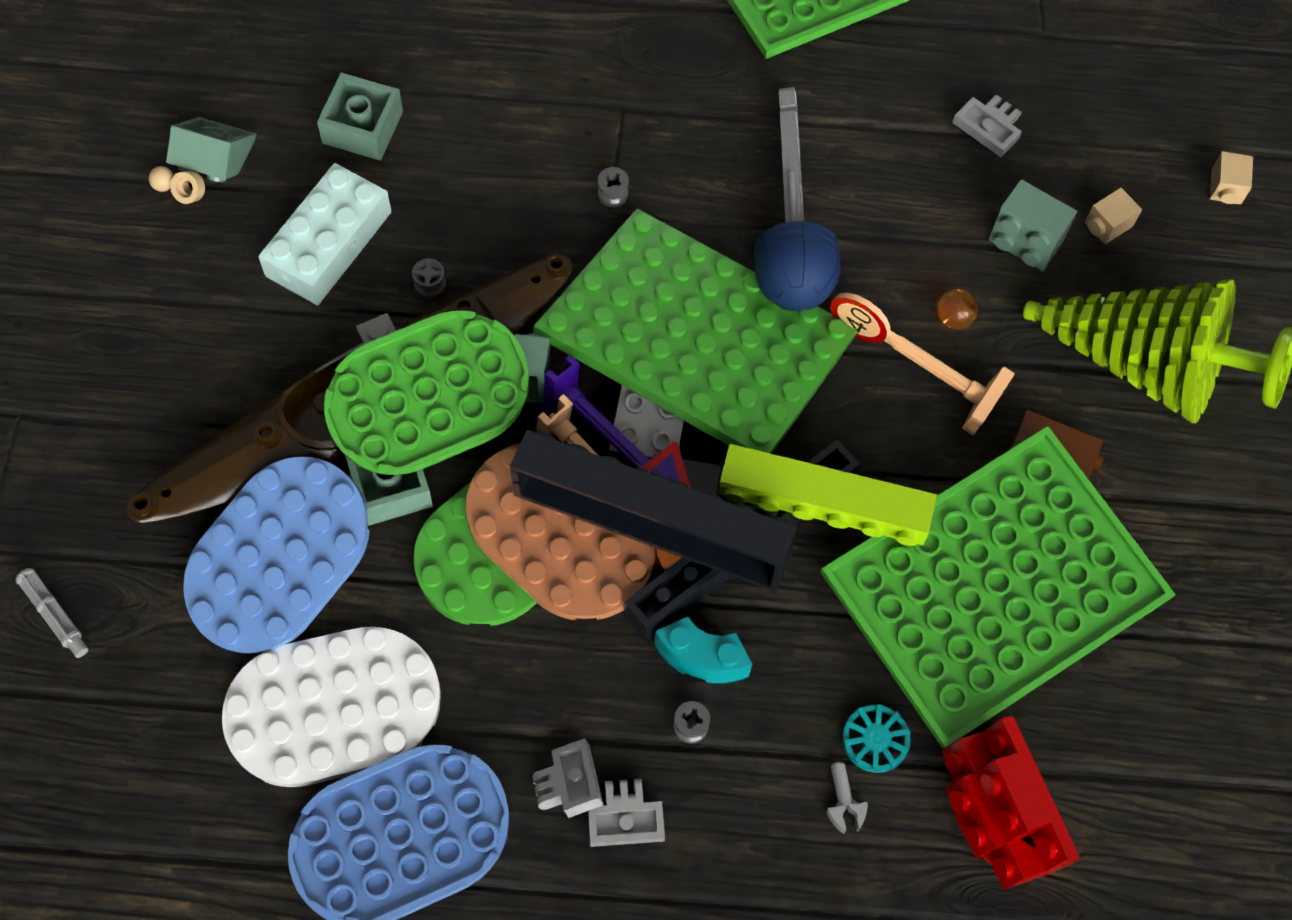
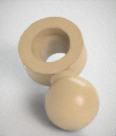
M158 166L149 173L148 179L153 189L160 192L171 189L172 195L180 203L189 204L197 202L205 193L204 181L195 171L187 170L174 175L169 168ZM189 182L192 184L193 190L190 189Z

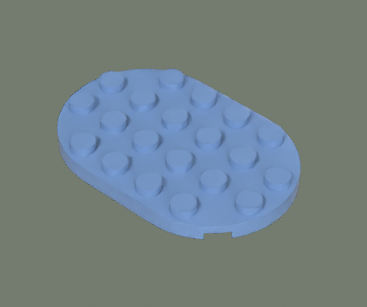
M292 457L268 465L246 483L199 540L187 562L183 586L186 608L194 625L207 639L227 650L250 654L269 651L289 644L303 633L357 567L367 547L370 532L368 529V507L363 493L354 480L338 467L321 459Z
M428 745L408 750L327 786L306 804L301 811L302 815L295 826L293 834L290 836L288 847L289 870L296 890L313 911L326 920L400 919L473 885L493 867L504 848L509 829V809L505 792L491 768L473 754L470 755L446 745Z

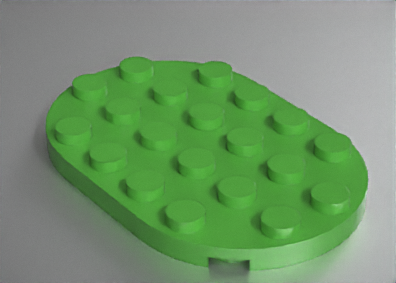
M471 311L440 313L366 343L345 357L335 369L336 373L329 388L326 389L324 414L333 440L345 456L355 464L369 471L386 475L416 472L488 442L511 426L520 414L528 395L529 370L527 360L516 337L497 320L493 321L487 317L476 315V312Z
M468 483L439 507L423 525L414 549L415 573L418 584L426 599L444 616L466 625L470 623L490 624V626L499 625L523 615L537 602L495 565L475 543L466 515V497L470 483Z

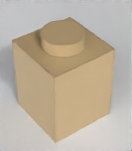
M1221 152L1211 171L1210 200L1222 201L1226 204H1242L1252 188L1253 156Z
M1119 188L1092 206L1085 224L1094 236L1099 237L1106 245L1132 228L1142 209L1122 188Z

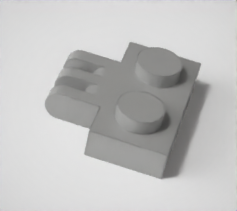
M995 95L986 105L972 97L955 114L952 123L1002 157L1021 136L1022 131L1012 125L1021 115V111L1016 108L1010 115H1007L1012 105L1006 101L1000 108H997L1002 100L998 95Z
M585 738L551 750L554 765L537 771L532 776L533 782L536 785V796L539 797L537 799L539 809L546 810L562 804L564 812L570 818L603 806L590 745Z
M634 779L633 789L635 794H628L627 780H619L620 795H613V782L605 781L606 805L588 811L590 846L665 841L662 801L643 802L642 779Z

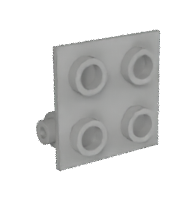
M622 386L614 426L649 458H653L654 454L658 455L672 442H677L680 447L684 420ZM610 444V451L619 452L613 445Z

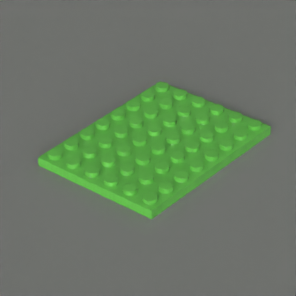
M638 208L540 318L533 329L534 334L550 338L552 346L568 355L571 354L580 362L726 445L733 444L770 454L774 452L852 342L857 332L856 329L847 325L844 321L833 317V314L818 306L802 311H789L780 308L761 292L754 271Z
M1048 426L936 497L930 531L924 545L907 546L899 543L895 538L887 536L871 537L823 567L820 572L943 750L1176 595Z

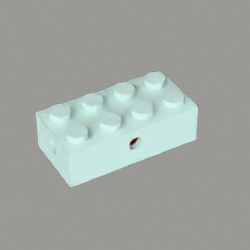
M334 163L258 256L265 276L318 306L391 214L388 192Z

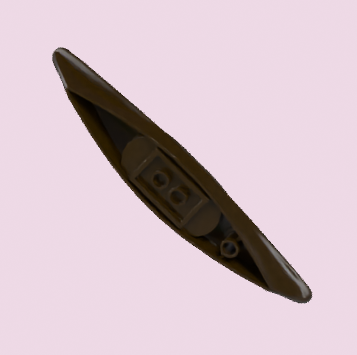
M550 255L446 302L395 327V330L398 331L440 313L471 311L476 312V315L487 317L493 321L497 320L514 335L560 289L571 274L572 263L565 255ZM364 344L357 345L307 374L160 474L128 500L125 508L127 516L134 522L145 524L184 516L230 502L255 474L268 465L283 459L312 457L329 462L334 466L346 461L345 454L333 440L326 424L324 414L326 389L330 386L338 365L351 352Z

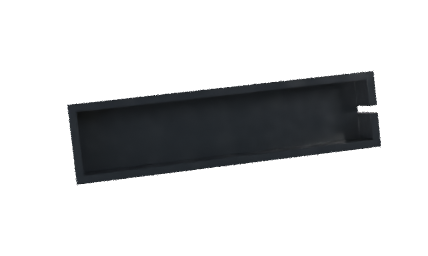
M527 430L510 464L514 496L771 591L777 592L792 555L797 527L792 526L784 518L777 516L767 517L757 513L754 508L748 505L731 504L723 501L715 493L695 491L681 481H668L659 478L645 468L634 469L623 465L620 460L612 456L601 457L590 453L588 449L579 444L568 445L557 441L552 435L545 432L535 433Z

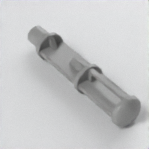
M33 568L22 570L16 577L17 584L20 585L36 607V610L42 615L63 647L69 648L76 658L84 656L89 649L81 639L82 633L65 613Z

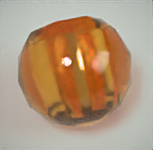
M952 289L944 293L938 301L937 314L939 320L946 327L953 330H962L969 327L977 318L978 306L969 292L963 289Z

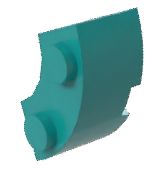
M688 617L655 631L654 645L665 661L684 675L686 673L706 680L709 683H728L749 677L752 662L736 633L724 636L707 634L697 628Z

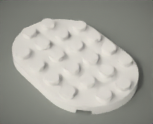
M361 627L297 641L261 653L247 663L236 675L227 691L222 710L224 737L231 753L240 765L266 783L281 787H303L353 775L408 750L420 747L422 745L421 742L428 735L432 726L435 725L439 714L441 702L440 684L434 665L426 652L406 635L391 629Z

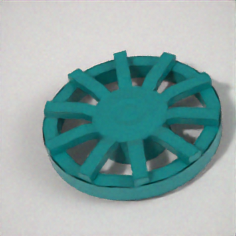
M878 704L860 707L848 718L842 733V743L847 756L856 766L868 772L882 773L896 768L905 759L910 748L911 733L906 722L897 711L895 712L888 707ZM876 712L875 723H871L866 713ZM882 713L891 717L885 725L881 724ZM861 716L867 727L863 728L853 723V721ZM896 721L901 730L890 732L889 728ZM851 728L861 733L862 736L849 739V729ZM904 736V746L891 741V738ZM861 743L863 749L856 755L851 745ZM892 747L901 751L900 756L894 759L887 748ZM867 752L873 754L872 765L861 760ZM883 753L889 763L882 766L878 765L879 754Z

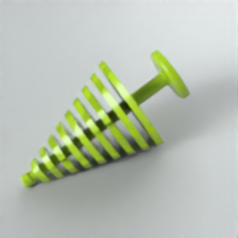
M1231 279L1219 281L1216 284V288H1213V284H1210V282L1196 284L1190 294L1189 285L1175 286L1170 293L1166 287H1157L1151 290L1149 295L1146 289H1136L1131 291L1127 298L1124 291L1112 292L1107 297L1106 304L1105 297H1101V293L1091 294L1086 300V305H1084V298L1082 296H1076L1067 300V305L1064 306V309L1062 298H1052L1046 306L1038 302L1028 301L1023 308L1024 319L1034 322L1041 321L1042 330L1050 335L1055 333V327H1057L1059 341L1067 346L1074 342L1075 336V349L1087 357L1092 352L1094 363L1103 368L1110 364V371L1121 379H1123V375H1127L1128 382L1137 389H1142V385L1147 388V396L1155 401L1161 400L1163 394V404L1173 412H1178L1181 409L1183 418L1192 424L1193 422L1196 424L1200 419L1201 413H1204L1208 405V399L1211 398L1215 387L1216 376L1218 377L1222 365L1265 375L1262 402L1265 406L1274 409L1280 403L1292 368V327H1285L1279 333L1271 354L1227 345L1232 326L1236 292L1235 282Z

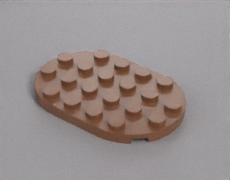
M520 443L509 446L491 456L474 475L466 497L468 526L480 550L535 602L557 616L576 620V618H597L599 620L623 611L624 602L649 583L654 569L656 548L514 496L510 464Z

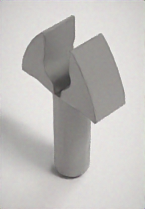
M843 762L833 763L831 771L838 803L836 807L827 809V816L833 825L844 834L846 832V825L843 813L847 808L855 817V826L858 832L865 820L868 804L867 802L857 803L852 799L845 764Z

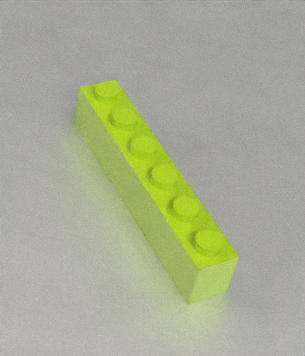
M733 444L729 445L718 490V495L724 496L726 500L733 503H744L746 501L758 504L761 509L776 512L782 510L793 513L795 517L802 520H812L814 518L826 521L830 526L839 529L848 527L859 529L865 535L871 537L887 536L895 538L899 543L907 546L924 545L930 531L937 494Z

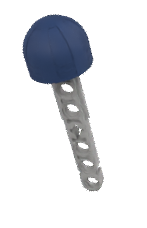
M795 87L779 89L785 223L775 225L759 236L754 246L756 280L764 296L782 309L802 311L819 306L832 293L840 276V255L838 239L830 229L817 223L804 221L797 99Z

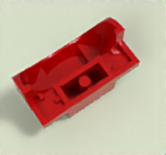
M1013 715L1000 719L981 733L960 738L942 751L946 767L952 774L951 785L945 790L957 822L975 857H983L992 865L993 871L998 877L1003 890L1043 877L1080 860L1076 847ZM993 754L995 760L989 763ZM1031 836L1035 847L1027 844L1021 838Z

